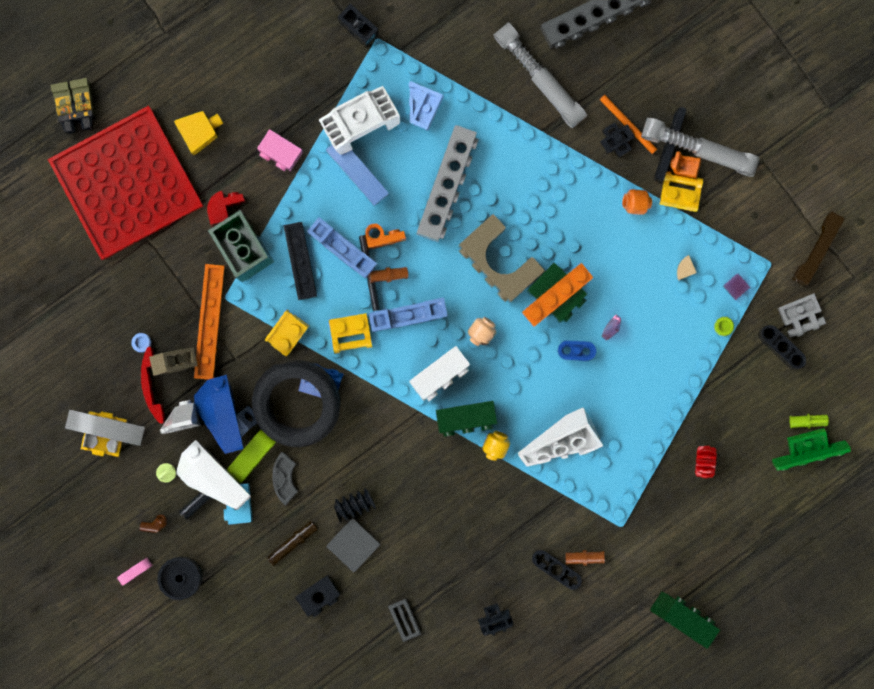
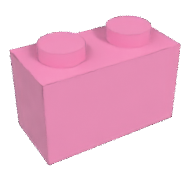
M270 129L257 148L260 152V157L267 161L273 160L276 162L275 166L284 172L286 169L291 172L303 153L302 149Z

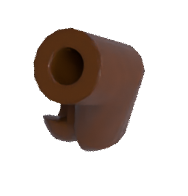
M159 514L152 523L141 521L140 531L158 533L167 524L166 516Z

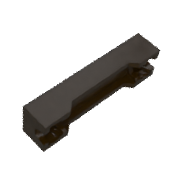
M833 211L827 214L821 225V235L805 264L797 268L792 277L793 281L804 287L809 285L845 218Z

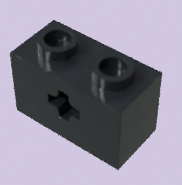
M351 3L337 17L338 22L365 47L379 35L378 28Z

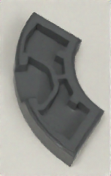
M282 451L273 467V486L278 498L286 506L298 490L292 481V472L296 463Z

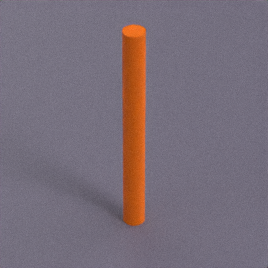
M606 95L600 98V101L624 126L628 124L634 136L651 154L657 150L650 141L641 137L642 132Z

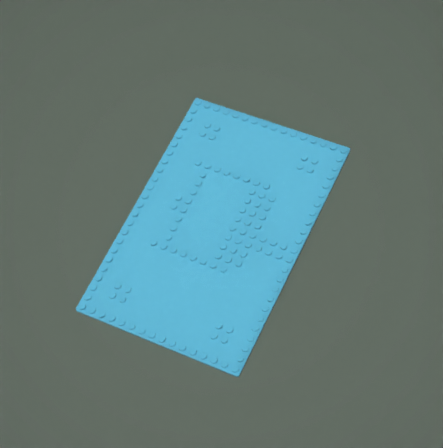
M376 39L336 107L366 91H372L381 86L385 88L400 115V124L389 131L383 125L350 144L354 154L381 183L389 195L373 206L327 153L326 149L332 143L323 129L260 236L274 263L244 282L236 278L225 299L272 327L276 325L288 309L290 313L295 314L309 325L298 342L437 421L435 410L494 401L497 424L493 425V429L482 431L481 427L474 428L475 432L463 434L462 430L455 432L480 447L483 446L489 433L500 431L506 434L511 444L506 456L503 458L504 461L615 525L623 527L769 271L771 262L679 209L659 205L660 199L649 192V197L652 198V206L644 215L627 213L622 206L624 194H627L630 189H644L383 40ZM410 81L444 96L428 131L410 123ZM457 125L477 132L476 138L479 140L476 149H471L469 155L472 156L470 166H465L463 174H466L463 185L459 184L457 192H460L456 203L453 202L450 208L453 210L450 221L446 220L444 227L447 230L444 239L440 238L439 242H435L418 236L417 230L454 126ZM459 144L456 150L459 153H464L467 148L465 145ZM453 162L449 166L452 171L460 169V165L457 162ZM446 180L443 186L446 189H451L454 183L451 180ZM445 198L437 200V205L440 207H445L448 204ZM494 214L506 227V230L486 250V261L492 270L500 274H510L519 269L531 257L545 271L555 263L566 274L582 263L594 277L582 287L587 293L584 297L587 301L580 308L576 306L571 311L573 316L567 322L562 320L559 323L552 314H549L533 327L522 314V311L536 301L533 296L527 293V290L536 280L511 303L508 301L504 302L497 294L499 292L495 286L491 288L484 280L486 276L482 272L478 273L472 267L473 262L469 258L465 259L459 253V244ZM433 216L430 222L433 225H438L441 223V218ZM320 217L360 251L359 236L366 235V228L371 224L380 225L385 236L389 235L388 232L399 229L400 232L404 231L406 241L369 250L370 258L377 263L373 271L385 270L386 267H390V269L407 267L408 279L392 280L389 283L386 281L375 282L380 310L413 305L444 297L448 317L372 332L369 313L376 311L372 309L367 278H363L307 233V231ZM297 222L303 223L317 297L300 301L297 296L283 225ZM373 229L369 233L371 238H378L380 235V231L377 229ZM689 255L696 273L678 281V265ZM367 313L372 348L360 347L343 350L340 353L334 354L329 320ZM486 317L496 325V335L488 345L480 344L476 346L469 340L471 337L468 334V329L477 318ZM721 317H728L734 323L732 333L727 336H720L714 330L715 321ZM364 334L342 337L338 338V342L365 339ZM563 341H587L595 345L596 355L590 361L563 360L559 357L557 349ZM457 346L470 364L468 367L469 372L461 378L458 376L453 378V384L445 390L440 388L436 391L438 395L432 400L428 401L426 399L423 401L409 381ZM568 347L563 349L565 354H569L571 351ZM584 348L583 354L589 355V349ZM584 407L596 428L603 446L584 455H579V453L570 454L565 459L556 457L552 458L549 462L526 467L518 452L564 416Z

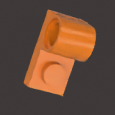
M371 224L365 231L369 250L406 241L404 231L400 232L399 229L389 231V235L385 236L380 225ZM373 229L379 230V237L371 238L369 236L370 231Z

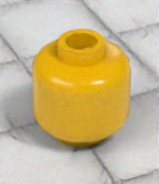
M494 431L487 435L482 449L487 454L486 457L488 459L497 461V459H503L506 456L511 443L506 434Z

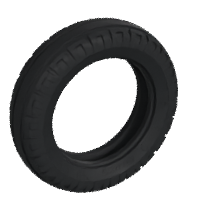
M287 360L273 365L262 374L253 391L252 409L259 427L269 438L282 445L304 447L319 442L332 431L340 414V394L334 380L324 369L308 361ZM290 378H299L310 382L316 387L322 398L323 410L321 417L313 425L306 428H291L282 424L275 417L270 406V396L273 388L279 382Z

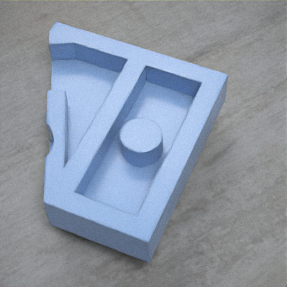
M410 81V123L428 131L444 96Z

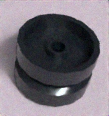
M179 556L166 561L161 566L157 582L165 596L173 600H183L199 591L203 582V573L195 560ZM177 575H182L183 581L178 582Z

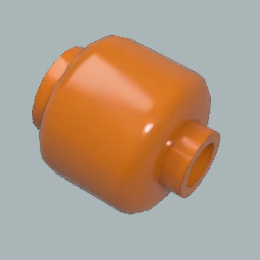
M630 189L623 196L622 206L629 214L644 215L652 206V198L649 197L648 192L645 190Z

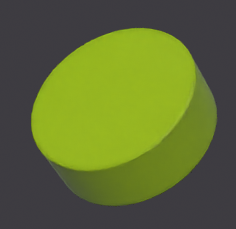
M721 317L714 323V330L720 336H727L734 329V323L728 317Z

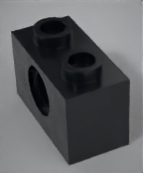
M329 575L297 595L295 599L307 617L311 614L315 617L323 611V606L326 604L331 606L339 601L338 596L341 593ZM316 592L323 593V602L318 603L314 600Z

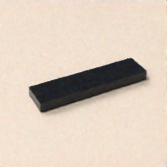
M680 107L675 111L670 130L674 129V132H680L686 108ZM666 142L653 179L655 182L661 183L664 181L675 147L673 143L669 144V142Z
M297 222L283 225L298 300L317 297L303 223Z

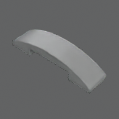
M69 410L65 429L141 446L145 427Z

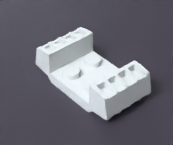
M381 86L375 90L366 91L334 108L329 114L319 119L334 149L342 155L353 150L350 143L383 125L387 127L388 131L399 125L400 115L385 88Z

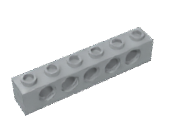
M457 125L454 126L417 230L418 236L435 242H439L440 238L444 239L447 230L444 227L446 220L450 221L453 210L450 208L452 203H456L460 194V192H457L458 186L464 183L466 174H463L465 166H470L472 156H469L471 149H476L479 140L476 138L477 132ZM459 144L466 146L467 150L464 153L457 152L456 147ZM457 162L460 165V169L452 171L449 167L450 164ZM451 180L454 183L453 188L446 189L443 186L444 181ZM445 198L448 204L445 207H440L437 205V200ZM433 216H439L441 223L433 225L430 219Z

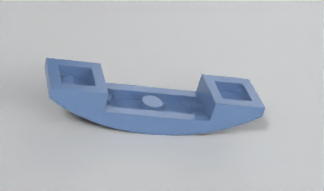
M320 217L307 231L314 239L366 279L376 267L377 263L364 252H361Z
M444 297L369 313L372 332L448 317Z

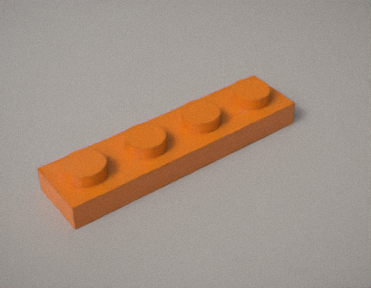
M580 263L522 311V314L535 327L594 277Z

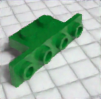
M822 428L788 437L790 455L774 458L772 463L777 471H784L790 467L804 466L813 461H823L832 456H842L845 453L851 452V447L845 440L828 444L826 430Z

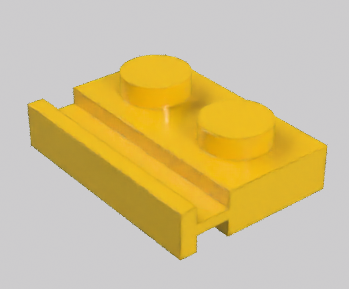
M287 309L265 338V341H268L272 344L271 346L287 357L309 325Z

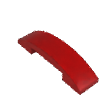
M147 347L141 366L143 395L152 415L160 424H164L166 420L163 404L155 405L149 368H152L149 357L154 356V349Z

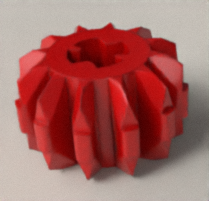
M704 445L697 448L695 465L697 477L713 478L715 475L717 455L715 447Z

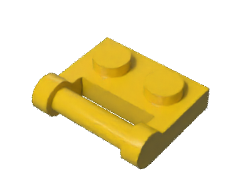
M667 171L662 185L659 205L697 212L703 179L673 175ZM674 182L694 186L695 190L669 186V183Z
M367 313L329 320L334 354L340 353L343 350L360 347L372 348ZM359 334H364L365 339L338 342V338Z

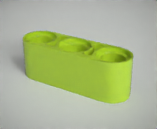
M260 430L228 467L227 471L241 484L274 446L276 441Z

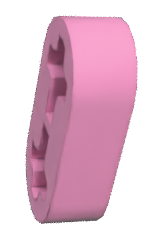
M147 557L121 574L117 579L123 586L153 565Z

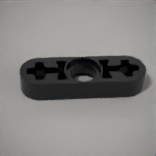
M537 550L533 553L532 562L536 567L571 590L580 587L582 580L579 574L543 550ZM537 554L540 556L544 554V559L548 562L550 558L553 560L547 570L544 569L547 565L543 562L536 563L537 558L535 557ZM559 564L562 567L560 575L552 574L551 568L553 565ZM566 569L569 571L567 573L568 576L574 577L575 575L577 577L576 581L578 583L576 585L572 584L569 586V580L566 578L563 581L560 580L564 576Z

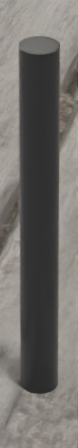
M366 235L359 236L361 251L370 257ZM367 276L373 311H379L380 305L375 282L370 283Z

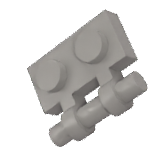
M815 294L778 308L784 325L793 324L794 329L787 331L790 338L800 337L804 335V332L812 329L817 330L820 328L819 326L826 324L824 317L816 319L815 314L820 312L821 309ZM806 317L809 318V323L800 325L799 320Z

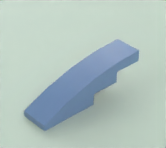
M333 145L326 149L327 153L373 206L389 195L352 150L340 155Z

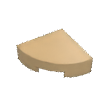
M689 255L678 265V281L696 273Z

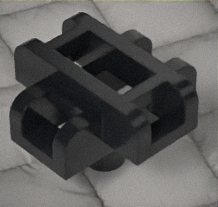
M613 123L602 130L605 138L600 141V144L604 147L607 155L614 151L617 157L620 158L632 150L628 142L634 139L635 136L628 124L619 129L616 123Z
M498 603L483 608L486 617L478 619L484 636L490 634L494 636L496 635L495 632L501 630L506 632L507 628L514 625L509 609L500 612Z

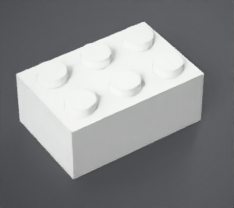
M455 346L411 379L409 383L423 401L426 399L430 401L438 395L436 391L440 388L445 390L452 385L453 378L456 376L461 378L469 372L468 367L470 364L457 346Z

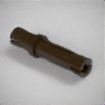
M310 520L300 530H296L276 550L267 555L266 558L275 566L301 543L304 544L309 536L319 530L318 527Z

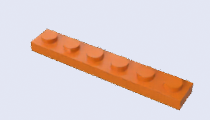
M205 264L196 351L198 366L194 370V379L209 380L214 378L225 266Z

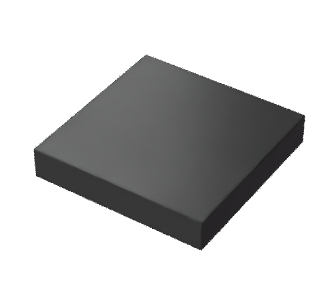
M352 518L326 547L352 572H355L381 544Z

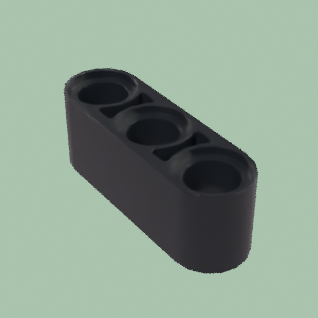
M766 325L759 330L758 337L760 341L787 367L796 370L805 366L806 356L775 326ZM765 329L772 331L773 336L771 339H767L764 336ZM780 342H783L786 345V351L784 353L778 350V344ZM794 355L800 358L798 366L792 363Z

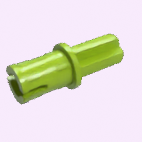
M807 414V416H790V428L807 427L810 429V427L828 426L829 418L828 415L810 416V414Z

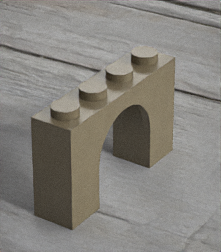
M492 214L459 244V253L465 259L469 258L473 262L472 267L478 273L482 272L486 276L484 280L491 288L495 286L499 292L497 294L504 302L508 301L511 303L540 277L545 270L533 257L510 274H500L489 267L486 261V250L506 230V227Z

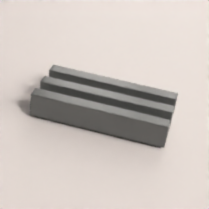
M406 598L388 606L403 642L421 635ZM402 604H404L416 631L415 633H412L401 608ZM395 607L398 608L400 616L409 634L406 637L396 616V613L393 609Z

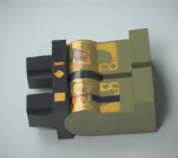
M88 79L70 81V85L68 82L50 85L56 105L58 122L62 125L66 134L75 133L74 123L81 122L83 131L92 130L95 114Z

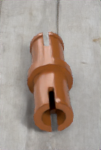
M386 267L385 270L372 271L368 275L369 282L386 281L389 283L392 280L408 279L407 267L394 269Z
M583 550V552L575 553L566 552V565L583 564V566H587V564L593 563L605 564L604 551L587 552V550Z

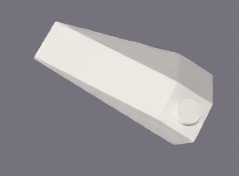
M190 400L179 402L180 406L174 407L160 429L161 434L201 426L195 403H191Z
M583 407L564 416L518 452V455L526 467L549 462L552 458L556 457L565 459L570 454L579 453V455H584L602 447L603 443L591 418Z
M195 440L181 454L176 474L187 486L236 510L251 497L198 441Z

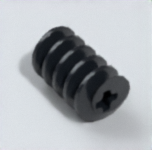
M364 488L363 495L358 490L356 491V497L352 493L349 494V500L345 496H342L341 503L338 499H335L334 509L341 523L342 516L347 521L349 520V514L355 518L356 511L363 515V508L367 512H371V505L375 510L376 506L371 493Z

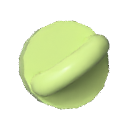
M168 463L160 465L156 471L157 478L162 482H171L176 476L175 467Z

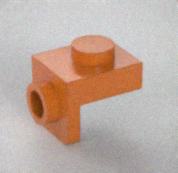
M677 151L675 157L671 159L670 166L675 175L697 179L702 161L701 158L684 156L681 152Z

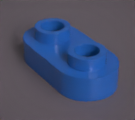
M563 341L558 346L557 352L563 360L590 361L596 355V347L593 343L587 341ZM565 347L570 348L569 354L564 353L563 349ZM584 348L589 349V355L583 354Z

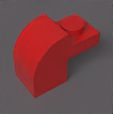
M223 191L215 193L210 198L207 206L210 225L214 227L229 217V207L246 204L244 195L239 194V192L229 193L228 197L225 198Z

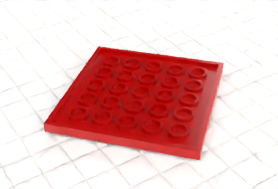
M150 106L139 110L48 159L101 260L116 254L203 207Z

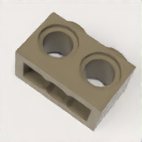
M194 347L164 352L149 357L154 376L198 366Z

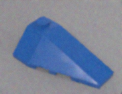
M227 375L207 380L194 395L198 415L202 418L225 454L244 449L233 392Z

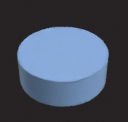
M138 333L132 338V347L138 352L143 353L147 347H151V339L144 333Z

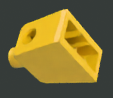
M204 111L174 121L193 156L217 138L214 128L223 124L218 114L208 119Z

